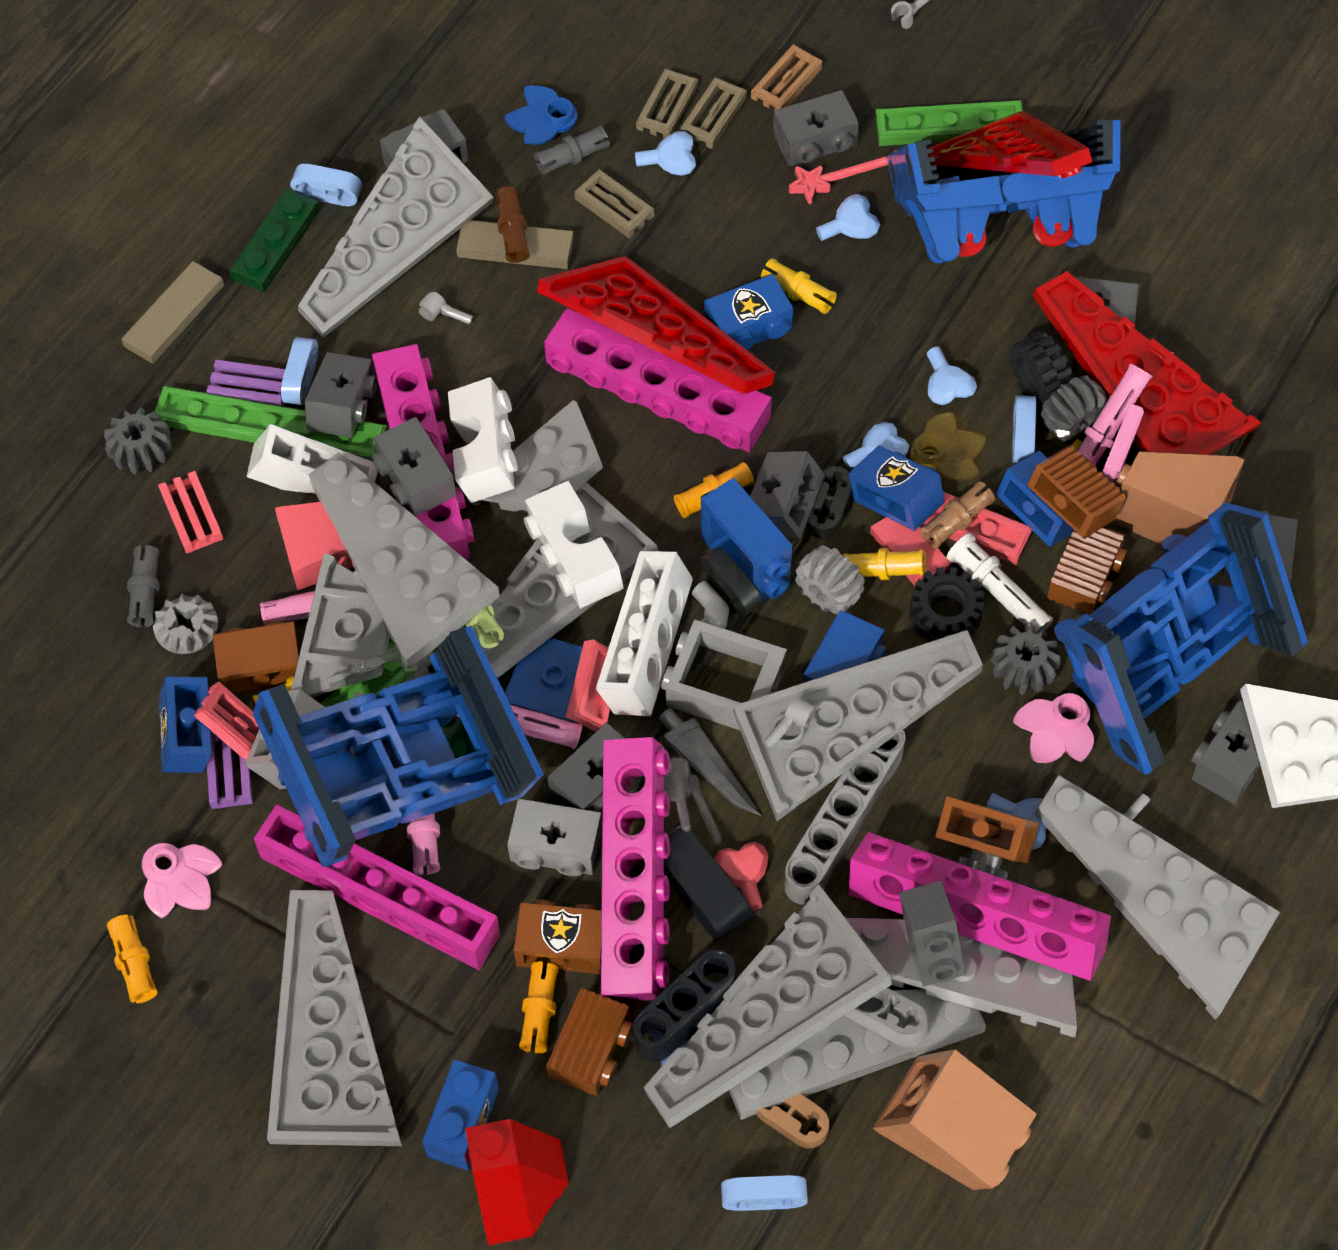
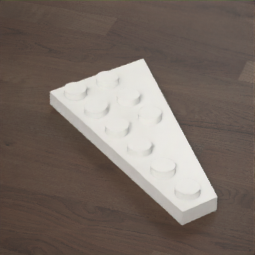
M1245 684L1240 691L1272 808L1338 799V701Z

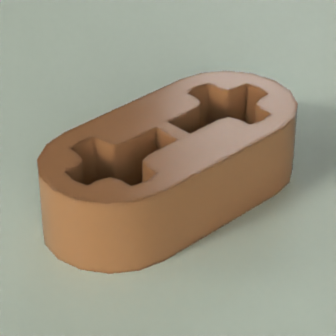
M802 1094L784 1100L782 1106L789 1110L787 1113L777 1106H773L770 1110L765 1108L758 1109V1114L756 1115L763 1122L803 1148L820 1146L827 1138L829 1132L827 1113ZM796 1115L807 1122L812 1117L818 1120L817 1129L820 1132L817 1134L814 1131H810L807 1135L802 1134V1124L793 1116Z

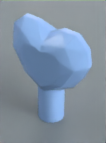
M676 131L665 137L656 149L635 152L637 167L658 164L662 169L671 174L680 176L690 174L696 167L695 157L691 153L693 137L686 131Z
M859 194L848 196L839 206L834 220L816 227L820 240H826L840 233L858 239L871 238L876 235L880 223L877 217L869 212L870 203L867 197Z
M940 347L931 348L927 352V356L935 370L930 376L928 383V396L932 402L945 405L950 403L955 397L966 398L974 395L977 389L975 378L959 367L950 366Z
M881 422L874 425L867 432L863 439L862 447L843 456V460L847 468L852 470L878 445L906 456L909 444L905 439L897 436V429L893 423Z

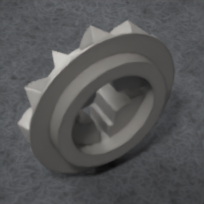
M181 593L178 599L173 601L166 599L164 607L160 611H155V622L152 627L157 641L163 648L177 654H189L203 649L213 640V635H216L218 629V617L211 602L204 601L198 594L195 597H187ZM177 616H184L186 619L191 618L194 632L183 625L179 626Z

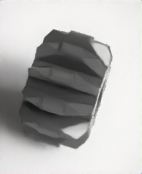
M1087 375L1080 378L1075 377L1069 383L1061 384L1057 391L1051 392V398L1046 400L1042 406L1041 416L1045 420V425L1058 438L1060 437L1063 441L1072 438L1078 439L1088 426L1092 428L1109 399L1106 397V392Z
M140 406L136 414H131L124 409V418L117 419L111 417L110 424L112 428L104 430L107 455L111 460H114L120 470L129 467L130 471L136 475L141 467H145V469L152 473V464L154 462L165 464L166 457L164 453L171 451L172 443L169 426L165 424V421L161 420L160 415L156 411L147 414L146 410Z
M1030 623L1022 633L1012 626L1008 631V636L1000 635L996 639V648L991 651L990 656L991 663L995 665L993 668L994 678H1005L1003 683L1005 690L1013 685L1019 686L1018 690L1021 696L1026 693L1029 686L1039 694L1043 690L1044 683L1051 685L1056 677L1055 671L1060 668L1061 658L1057 655V641H1046L1048 636L1046 629L1038 634L1032 633L1033 629Z

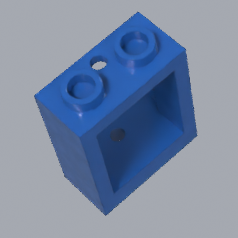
M734 477L701 498L702 540L711 550L720 547L732 558L756 587L762 603L769 598L776 599L780 597L790 585L792 544Z

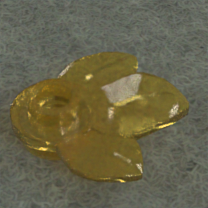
M943 413L932 417L926 423L924 433L911 444L910 457L912 461L924 467L928 466L937 470L947 479L965 481L979 474V470L972 460L980 454L986 438L974 432L957 430L953 413ZM932 451L936 455H926L924 452Z

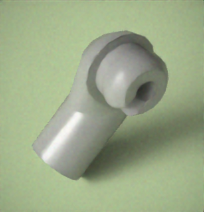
M707 581L699 583L693 589L692 595L705 608L704 618L700 621L725 629L729 616V607L726 601Z

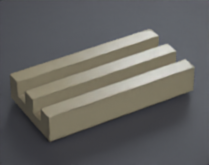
M664 69L636 121L637 130L643 132L647 128L650 129L651 135L657 136L658 133H662L663 138L674 133L698 89V79ZM670 81H675L656 119H650ZM685 84L686 87L683 93L681 94L674 110L672 111L667 123L665 124L664 121L667 118L673 104L675 103L682 87Z
M714 77L681 126L680 131H686L693 137V142L698 144L701 141L706 142V147L713 150L747 99V90ZM719 90H723L724 92L713 105L700 128L695 127ZM732 95H734V97L732 98V100L730 101V103L728 104V106L726 107V109L724 110V112L722 113V115L720 116V118L718 119V121L709 133V129L712 127V125L714 124V122L716 121V119L718 118V116L720 115V113L722 112V110L724 109Z
M600 169L574 191L575 200L629 239L635 234L634 230L636 228L640 230L644 226L646 219L650 221L654 217V208ZM598 183L638 213L634 214L625 206L620 204V201L617 198H615L611 194H606L604 191H602L595 185Z

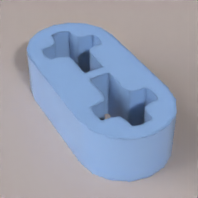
M300 164L296 167L290 186L294 192L317 201L341 206H353L358 201L363 184L357 176L346 171L312 164Z
M296 337L294 339L282 380L281 397L283 403L304 405L317 363L318 342L316 339Z
M1015 396L1012 463H1019L1034 454L1036 396Z
M801 1176L740 1177L728 1179L721 1183L722 1207L727 1210L790 1209L802 1207L808 1203L806 1179Z

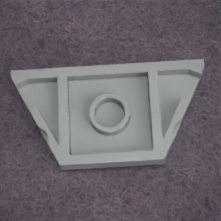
M572 400L513 451L518 470L513 472L515 489L482 500L499 503L502 510H524L528 512L525 503L526 499L566 481L570 482L576 492L603 468L577 402ZM481 500L473 502L471 504L479 506Z
M330 554L323 555L291 691L301 689L310 697L381 676L390 640L386 625L379 611L373 605L357 572H351L338 564L336 558Z

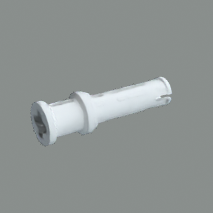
M972 533L966 534L955 543L946 558L950 563L956 562L965 572L969 573L971 577L970 582L976 579L980 584L979 588H986L1025 627L1030 623L1033 629L1032 633L1038 634L1051 625L1053 618L1041 609L1000 569V560L996 556L990 557L975 543L976 537Z

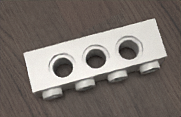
M639 552L596 686V690L613 714L651 716L693 581L692 576L677 552Z

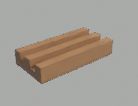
M793 44L751 90V99L756 102L761 99L763 100V106L770 108L772 105L775 107V110L788 107L822 70V60ZM797 57L800 58V60L795 64V66L786 72V74L782 77V80L769 93L767 90L774 84V82L783 74V72L792 64V62Z

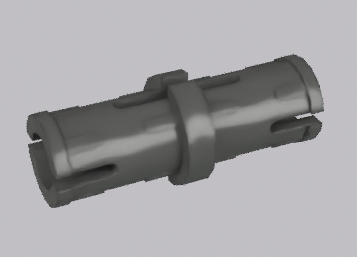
M598 125L596 128L578 136L572 137L568 135L562 138L561 143L534 153V160L540 161L536 163L538 170L542 175H546L548 172L569 163L573 165L581 163L583 157L608 148L610 142L608 139L604 140V138L608 137L607 133L601 125Z
M140 545L133 550L132 577L127 582V590L131 593L127 622L132 626L142 627V618H144L145 627H149L154 623L155 595L159 593L160 583L156 579L159 550L154 546L145 545L144 555Z

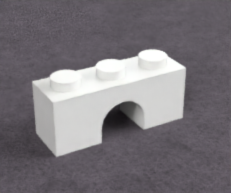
M491 377L449 391L450 421L465 443H470L453 450L454 473L457 484L471 503L515 489L513 472L518 470V466L510 442L515 440V436L508 420L507 413L512 411V407L506 391H500Z
M569 481L525 500L529 516L523 518L525 526L533 540L537 538L541 540L543 545L540 546V551L549 568L556 566L559 572L556 578L565 597L572 595L579 608H583L624 589L619 565L602 537L584 544L573 543L576 538L589 533L590 529L585 508Z

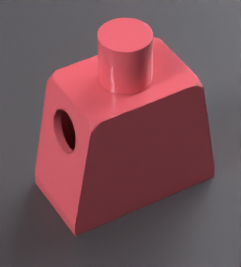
M320 502L275 508L297 590L317 583L324 554H330L335 557L337 563L346 569L354 567L331 519L328 518Z

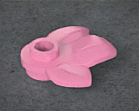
M1067 693L1058 696L1053 701L1035 699L1024 705L1014 717L1013 723L1033 733L1030 740V753L1032 759L1037 763L1053 762L1059 759L1065 752L1073 759L1082 762L1093 748L1094 735L1087 725L1090 719V709L1088 704L1079 695ZM1066 711L1072 712L1076 718L1066 719L1062 716V713Z
M159 843L151 846L145 852L142 859V871L148 879L144 891L147 906L160 918L166 917L173 909L175 903L193 910L209 909L211 890L206 876L215 873L222 867L221 860L213 851L196 844L179 849L169 843ZM160 857H167L172 865L166 870H161L156 866L155 861Z

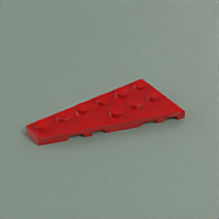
M1024 111L1014 113L927 148L933 149V153L929 154L928 158H935V161L930 163V165L991 170L993 172L1002 171L1067 178L1082 171L1081 166L1092 163L1087 146Z
M626 256L539 279L538 293L742 394H747L773 384L776 372Z
M1066 271L1036 288L1032 296L1086 374L1102 387L1108 399L1128 370L1130 363L1152 376L1134 405L1142 407V411H1144L1134 438V443L1141 452L1213 455L1257 429L1261 424L1251 414L1247 417L1231 404L1233 400L1224 393L1218 394L1202 382L1201 375L1152 338L1150 341L1134 328L1135 324L1125 316L1120 318L1104 305V300L1069 272Z

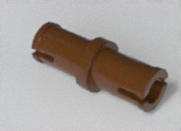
M505 186L495 192L500 216L497 221L499 233L503 235L506 260L511 263H519L527 260V257L530 256L525 236V230L528 226L526 217L521 214L518 189L513 186Z

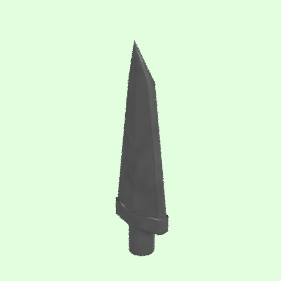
M672 708L664 711L660 715L659 720L670 732L664 735L663 741L673 748L733 806L761 816L745 790L700 728V724L694 718L683 722Z

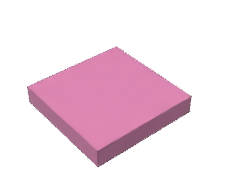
M1131 403L1102 472L1103 477H1107L1108 481L1116 484L1144 413L1142 407Z

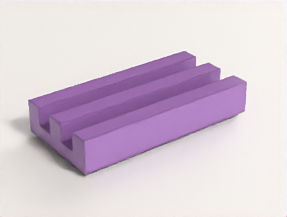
M215 360V372H212L210 377L211 385H208L206 390L208 394L284 407L285 403L282 401L281 387L285 369ZM221 384H223V385H230V386H238V387H243L244 390L233 389V388H226V387H220V386H221ZM258 389L278 392V395L255 391H258Z
M210 730L211 756L207 763V778L211 809L253 804L251 769L244 765L246 760L239 755L242 795L235 796L232 748ZM222 741L226 796L219 798L216 742Z

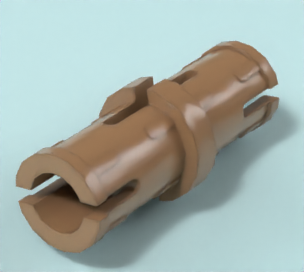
M977 482L974 487L957 501L950 500L944 505V511L920 529L923 540L927 542L930 538H933L929 546L937 549L941 543L957 530H965L971 525V519L995 501L991 489L988 488L982 493L981 490L986 487V484Z

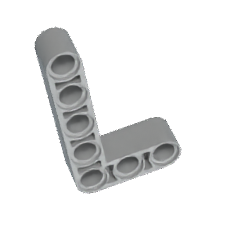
M904 730L887 741L894 745V748L884 750L878 747L844 772L838 779L787 862L784 883L785 893L794 903L806 904L810 900L809 894L818 884L823 890L825 889L902 761L905 745ZM861 774H868L875 780L870 783H864L856 777ZM840 807H848L855 813L850 816H842L835 810ZM820 840H827L835 846L829 850H822L815 846V843ZM799 874H807L814 878V881L809 884H800L794 880V877Z

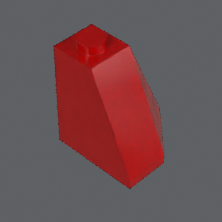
M512 1119L465 1128L472 1172L488 1245L491 1246L533 1237L542 1225L543 1218L554 1202L561 1197L569 1185L561 1140Z

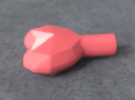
M757 842L747 843L739 850L731 848L719 850L714 857L716 863L732 883L741 889L742 895L750 906L751 911H756L763 907L757 883L765 874L769 856L765 847Z

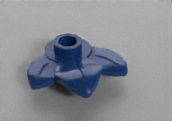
M533 85L524 87L527 106L505 115L506 123L514 131L525 133L524 142L531 145L547 143L557 133L572 129L577 122V110L569 100L558 97L553 89Z

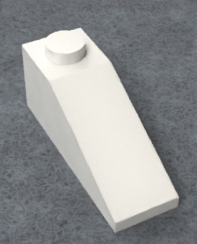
M270 424L254 443L246 477L282 490L316 494L311 486L308 474L338 452L374 482L376 481L378 470L375 463L370 460Z

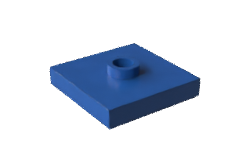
M550 638L519 661L505 692L509 704L577 723L567 718L566 713L583 647Z

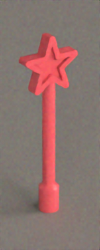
M886 156L827 174H823L822 166H818L810 172L797 166L795 168V175L798 180L789 185V193H804L807 202L811 204L815 193L830 192L829 182L887 166Z

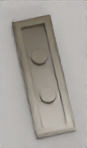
M470 220L461 227L456 249L457 257L511 263L506 260L503 235L498 231L497 223ZM528 226L525 230V236L530 256L527 257V260L514 264L568 269L574 240L573 231Z
M192 261L121 339L123 346L154 364L224 286L222 278Z

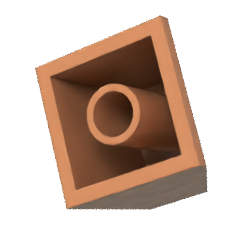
M1139 452L1132 466L1127 463L1124 464L1116 481L1120 493H1124L1126 499L1112 523L1161 545L1164 539L1171 535L1179 534L1189 537L1209 521L1208 516L1225 502L1230 503L1244 459L1237 456Z
M954 1049L917 1056L873 1129L970 1189H991L999 1185L1008 1174L1009 1165L1007 1163L1014 1151L1021 1148L1031 1134L1029 1126L1036 1113Z

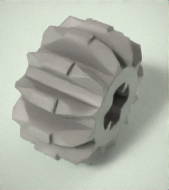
M821 545L818 549H814L810 554H807L800 561V566L796 569L797 577L795 581L797 585L802 587L801 593L808 596L812 604L816 603L824 612L830 610L838 615L840 610L846 611L850 606L853 607L860 599V594L864 591L863 584L865 579L858 573L859 567L849 561V556L844 557L836 548L830 550L828 547Z

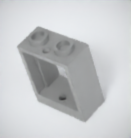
M694 619L689 633L682 632L676 647V655L679 657L675 667L668 666L662 680L661 689L666 690V706L740 730L733 714V706L740 704V702L684 684L699 645L762 666L749 701L777 692L786 669L787 649Z

